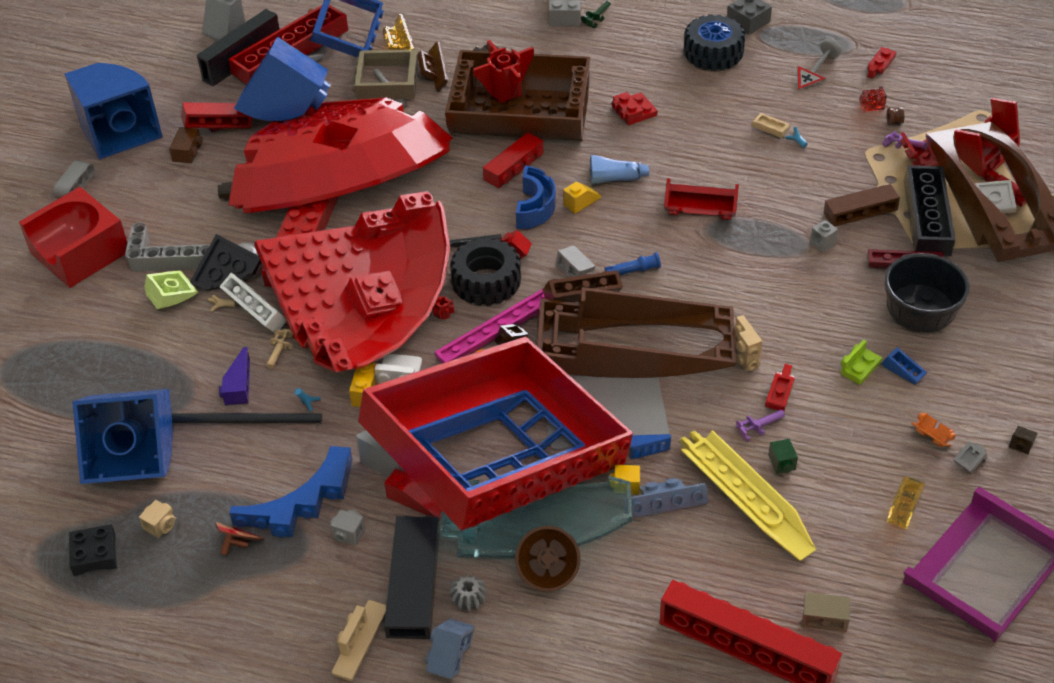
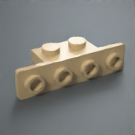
M368 600L365 607L357 605L354 612L349 614L347 625L337 638L340 656L332 670L333 676L353 681L385 617V604Z

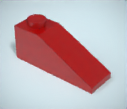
M395 468L384 482L387 498L426 516L439 517V521L445 515L406 472Z

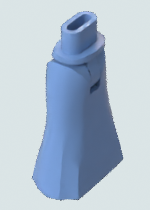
M591 155V186L610 181H632L640 179L641 176H649V166L641 165V162L637 164V162L618 161Z

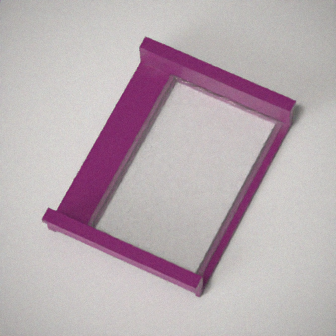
M979 486L974 491L971 503L913 569L908 567L904 571L903 583L914 587L992 638L993 642H996L1054 570V531Z

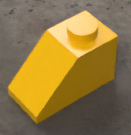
M575 182L563 189V205L574 214L601 198V195L592 188L579 182Z

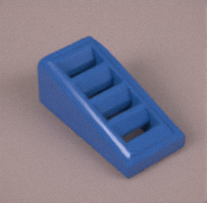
M898 347L882 362L885 368L914 385L927 374L921 366Z
M671 434L633 435L629 448L630 459L670 450Z

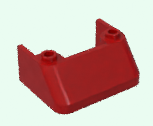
M991 98L992 115L984 123H994L1019 147L1020 133L1017 102ZM958 129L954 130L959 158L977 176L986 178L990 170L995 171L1005 162L998 146L986 140H981V134Z
M667 178L664 209L668 211L669 215L690 213L721 216L723 220H732V217H736L739 184H735V189L671 184V179Z

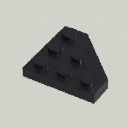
M216 234L190 282L206 291L219 288L230 273H233L240 279L255 275L261 260L257 254Z

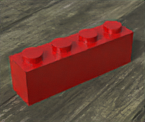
M182 102L181 118L184 128H251L252 117L234 109L236 103Z
M527 132L483 166V180L498 189L501 188L514 176L518 175L524 169V166H529L544 154L543 140Z

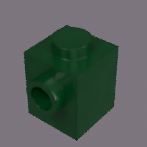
M790 438L770 442L768 456L776 474L789 473L796 470L798 456Z

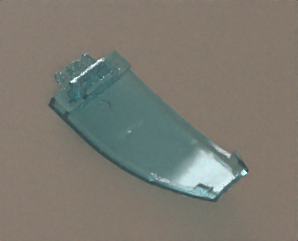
M608 476L607 482L576 484L463 531L442 511L441 524L445 527L441 528V534L444 537H457V557L515 559L516 549L521 539L529 531L541 526L561 528L574 538L578 546L608 535L632 522L633 510L630 481ZM479 480L467 481L471 486L479 484Z

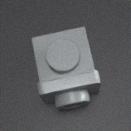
M969 441L953 460L971 474L982 460L985 462L988 457L986 449L979 443L973 444Z

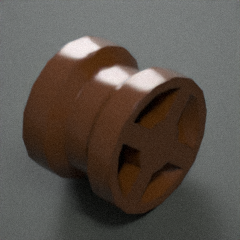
M902 107L887 109L886 118L888 125L904 123L905 114Z

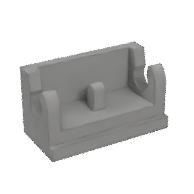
M575 246L558 250L555 265L567 277L583 276L595 270L596 266Z

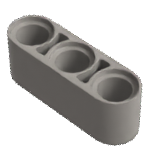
M75 160L55 184L53 189L54 196L61 198L78 187L83 189L94 174V165Z

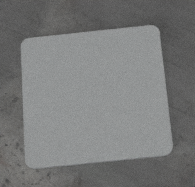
M568 374L632 431L633 435L669 434L658 377L609 378ZM546 420L548 436H550L557 429ZM560 436L550 444V447L554 450L575 447L564 436Z

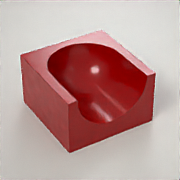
M81 187L76 188L19 221L29 252L69 288L121 258L126 253L128 242L121 220Z

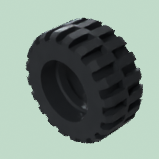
M486 237L485 239L477 238L475 241L471 242L470 240L466 242L464 246L461 245L452 255L450 270L453 290L461 299H465L466 302L470 304L473 302L478 306H481V304L492 306L494 303L497 305L502 303L503 300L507 301L511 298V295L518 291L517 289L521 284L520 257L517 251L512 246L510 247V244L507 242H501L500 239L496 238L495 240ZM482 269L496 270V272L491 274L475 273Z

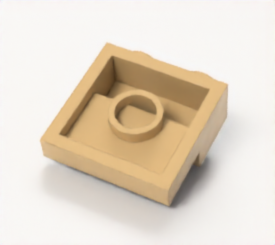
M744 315L736 317V326L734 327L735 349L737 350L736 362L739 366L741 365L745 372L752 371L759 367L762 340Z

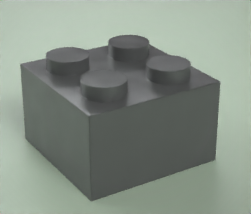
M736 0L727 7V16L740 23L748 35L771 21L772 6L762 0Z

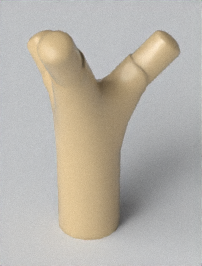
M212 295V298H208L209 302L215 304L210 309L211 312L224 306L235 307L234 299H221L215 295Z

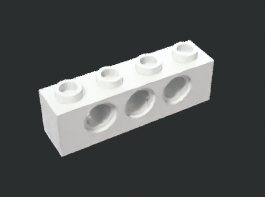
M230 273L221 284L220 288L271 331L280 330L287 322L283 314L233 273Z

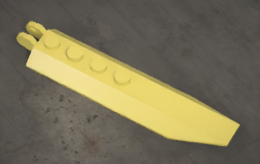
M713 430L706 438H703L696 431L690 432V438L695 444L685 436L680 438V443L684 448L681 451L764 533L799 561L816 551L796 509Z

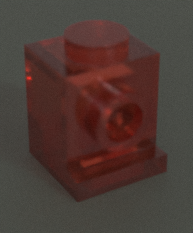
M879 86V89L863 90L862 95L859 97L860 105H863L865 111L884 110L887 95L883 86Z

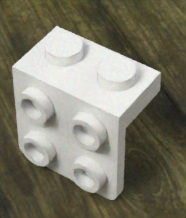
M397 354L386 355L383 358L382 364L376 363L375 365L376 384L378 385L420 371L421 357Z

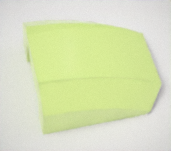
M180 270L146 275L144 286L146 297L151 300L156 310L176 305L198 293L194 285Z

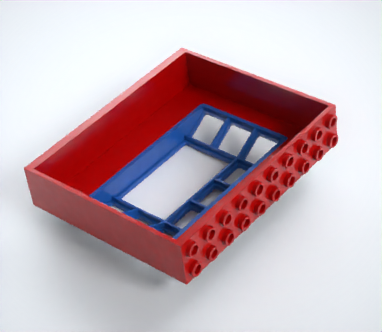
M527 337L365 388L362 393L358 422L461 531L475 527L477 524L487 520H492L494 517L504 513H509L521 506H526L536 500L543 499L553 493H558L585 480H590L597 475L614 469L615 465H624L633 437L632 431ZM523 401H527L538 413L519 427L507 414ZM545 418L557 430L537 445L525 432L539 420ZM500 420L528 449L460 474L431 443L489 422ZM560 436H564L575 446L552 456H549L544 451ZM533 455L541 459L526 466L520 462V460ZM507 465H512L516 469L500 476L494 472V470ZM482 475H486L490 479L474 486L467 482Z

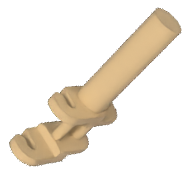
M291 330L274 331L275 337L270 339V343L275 345V348L266 364L267 368L273 369L282 349L286 350L287 346L288 349H292V344L284 341L285 338L293 337Z

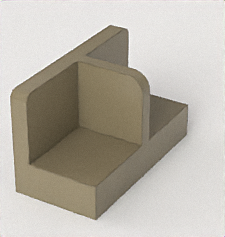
M805 592L801 627L847 632L850 620L849 597Z

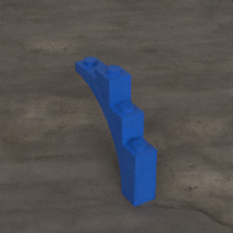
M330 446L327 457L319 470L297 490L279 499L251 506H231L229 514L232 524L239 527L270 528L271 534L274 536L293 537L298 516L318 518L323 498L344 499L353 461L351 448Z

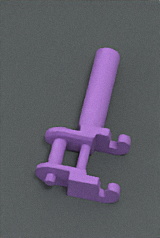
M894 131L885 137V141L883 140L882 144L886 147L893 141H897L898 143H895V148L900 149L902 147L900 140L903 138ZM908 139L913 147L927 148V142Z
M779 410L755 421L750 416H747V420L743 422L736 421V428L739 429L741 437L746 442H749L750 437L747 436L746 431L753 428L754 431H757L762 436L765 432L763 429L761 430V427L785 417V413L783 410ZM749 424L750 427L745 428L744 425Z

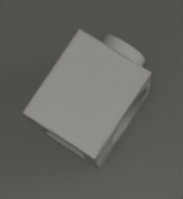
M822 221L812 228L810 244L824 253L836 245L838 229L828 221Z

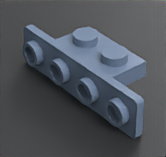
M671 478L667 479L666 482H650L646 486H640L641 495L624 499L626 516L630 519L707 504L708 493L705 483L685 486L680 479Z

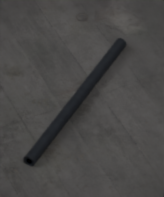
M172 413V422L322 423V413Z

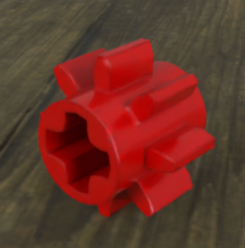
M444 296L438 297L432 308L433 316H437L439 319L450 318L451 313H455L453 300H449Z

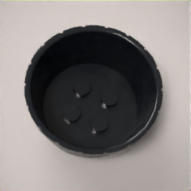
M916 253L900 257V259L898 258L888 267L885 274L886 304L890 315L901 326L917 332H935L947 327L955 319L957 312L963 306L969 294L970 285L964 271L958 265L952 263V261L934 254Z

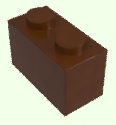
M179 127L169 148L172 162H193L194 157L197 156L199 146L203 142L198 128Z

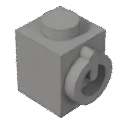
M340 509L337 516L332 518L330 528L332 529L333 538L336 540L357 545L365 531L363 516L359 512Z

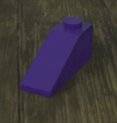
M243 347L222 378V386H219V396L223 398L225 405L249 403L250 356L247 347Z

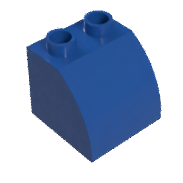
M277 37L244 88L234 109L253 118L268 121L297 118L304 115L309 106L318 110L326 98L327 90L331 85L325 81L328 70Z
M95 63L65 73L80 126L99 160L163 138L150 86L137 72L120 65Z
M169 389L90 395L72 401L80 484L166 476L170 467L173 442V422Z

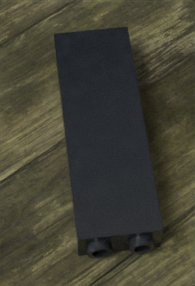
M265 9L197 54L202 81L214 87L230 76L231 69L228 59L278 31L280 28L277 14Z
M396 516L384 623L386 638L430 639L440 534L439 517Z

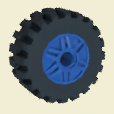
M709 14L708 16H700L699 19L695 18L687 25L684 31V55L691 64L704 70L711 69V71H716L720 69L721 71L725 70V68L729 69L736 65L743 57L746 37L745 30L735 19H730L728 16L723 17L718 14L717 16Z

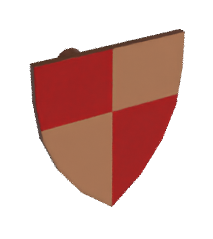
M215 522L218 531L226 534L220 553L223 555L229 554L231 545L246 549L248 540L241 538L265 539L248 531Z

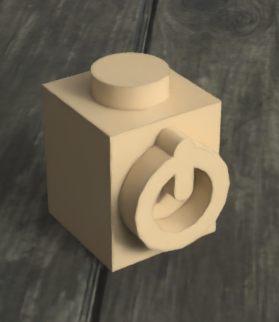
M155 500L145 508L144 512L139 516V520L143 530L159 538L162 534L171 531L176 517H174L173 509L170 505Z

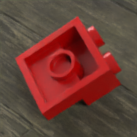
M628 92L613 96V101L611 102L613 110L620 115V118L628 126L650 119L658 114V110L642 92L630 95Z

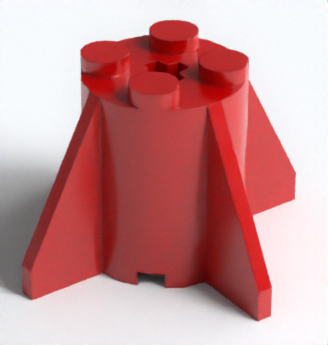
M488 40L489 58H487V64L473 68L474 75L498 102L504 103L507 100L520 97L522 94V81L533 58L534 48L530 47L519 52L513 49L506 51V48L497 49Z

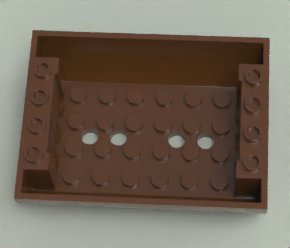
M460 50L445 110L446 124L450 133L522 137L529 132L538 138L583 141L589 100V56L534 54L522 81L521 96L501 103L488 92L473 73V68L487 64L489 51Z

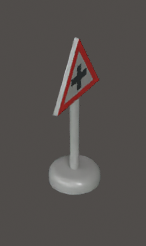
M832 38L823 39L820 44L823 56L811 71L797 66L798 91L826 80V78L815 74V72L826 57L836 58L841 54L842 47L836 40Z

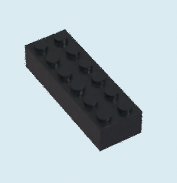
M907 166L904 186L914 251L943 252V256H952L955 234L943 166Z

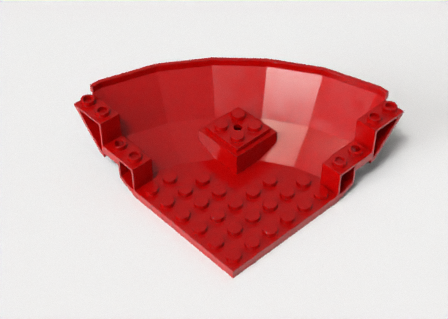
M388 98L323 102L318 110L309 106L304 115L289 120L273 121L250 136L244 148L247 162L245 164H237L234 170L228 206H234L235 209L243 208L244 213H253L299 206L355 192L417 170L447 154L450 151L449 145L453 137L425 113L418 111L414 115L405 114L403 104Z
M429 191L400 195L391 209L361 213L355 226L257 240L254 244L293 337L303 349H311L314 356L313 361L316 364L336 373L365 368L401 348L432 311L445 283L450 252L444 207L441 201H437L435 205L433 196Z

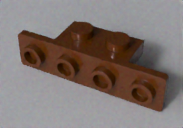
M437 41L428 53L420 50L417 56L421 74L425 78L434 80L436 90L440 91L442 87L446 86L448 78L441 45Z

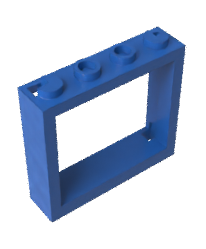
M324 0L310 41L354 57H359L360 51L372 50L373 46H370L371 42L374 43L377 35L374 31H378L380 26L378 19H382L384 10H381L383 2L378 0H339L375 13L365 45L361 47L320 32L331 1Z

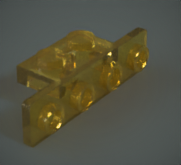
M402 14L398 15L394 28L384 26L382 32L389 50L415 49Z

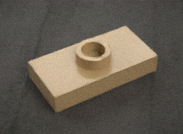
M760 113L753 120L752 127L782 138L790 129V124Z

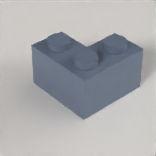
M448 619L434 628L430 637V641L433 642L432 647L425 659V663L428 664L426 671L450 679L458 675L463 652L470 648L475 626L454 619Z

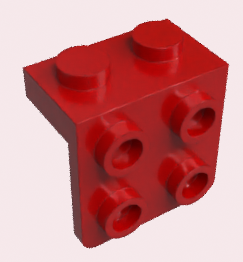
M900 133L903 138L900 142L904 149L907 148L905 153L909 160H914L912 161L913 166H939L929 143L926 149L913 147L905 133Z

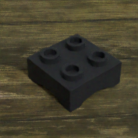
M112 524L69 532V566L73 576L82 575L85 572L96 569L110 570L117 568L116 534Z

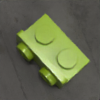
M864 339L859 345L856 344L848 356L845 355L840 363L842 366L841 375L859 385L881 364L883 358L866 349L867 341Z

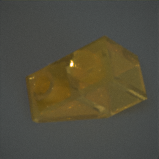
M904 476L889 512L888 522L906 529L908 528L921 499L925 483Z

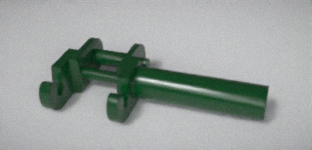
M606 1L596 11H587L586 16L581 17V21L586 26L596 28L598 24L597 22L594 23L593 20L603 21L604 16L602 15L600 18V15L611 3Z

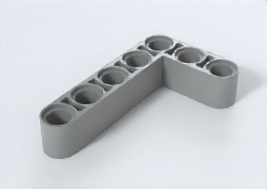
M139 222L131 226L125 254L129 268L132 271L188 270L198 268L210 245L149 247L150 236L147 225Z

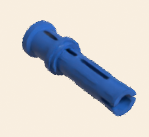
M655 252L650 256H639L634 261L604 267V270L609 272L618 270L619 276L635 271L646 272L647 269L661 268V260L659 254Z

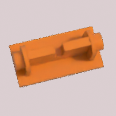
M921 412L917 417L919 422L911 423L917 427L915 431L923 436L929 435L933 438L932 442L942 448L943 446H952L948 441L954 440L956 436L954 430L940 423L937 429L934 428L938 420L928 415V413L924 414Z

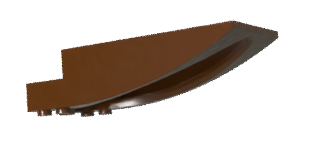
M992 122L926 133L925 137L939 166H943L947 183L978 246L989 244L997 262L1054 251V198L1033 164L1006 133ZM958 129L981 134V140H986L998 146L1035 219L1029 232L1015 234L1007 216L970 179L957 153L954 130Z
M584 287L581 289L579 303L542 298L540 301L536 346L567 374L609 378H655L714 371L733 367L736 364L734 310L732 306ZM632 325H663L709 329L722 333L724 337L718 345L698 355L583 341L584 331ZM558 330L579 332L577 345L557 342Z

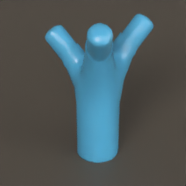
M794 127V135L786 136V139L795 140L802 148L808 145L799 134L797 127Z
M297 388L294 392L301 399V403H305L310 412L313 411L311 401L321 399L320 397L307 395L301 388Z

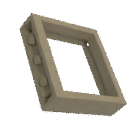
M417 49L360 51L359 57H356L355 74L353 75L354 83H352V91L355 92L356 100L373 98L415 99L418 71ZM409 65L407 82L362 83L364 66Z

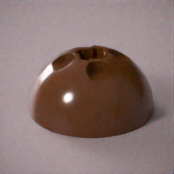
M541 526L529 531L521 539L516 549L515 563L520 577L530 587L539 591L551 592L564 588L575 578L580 567V551L576 541L568 532L555 526Z

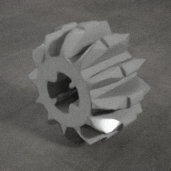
M467 573L465 578L458 576L457 581H452V588L449 591L453 605H458L460 611L467 608L470 612L472 607L478 610L479 604H484L487 589L483 579L478 580L477 575L471 578Z

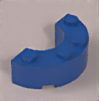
M524 166L523 193L530 194L533 197L525 201H518L516 229L527 230L544 223L553 215L556 208V187L551 176L545 175V171L531 166Z

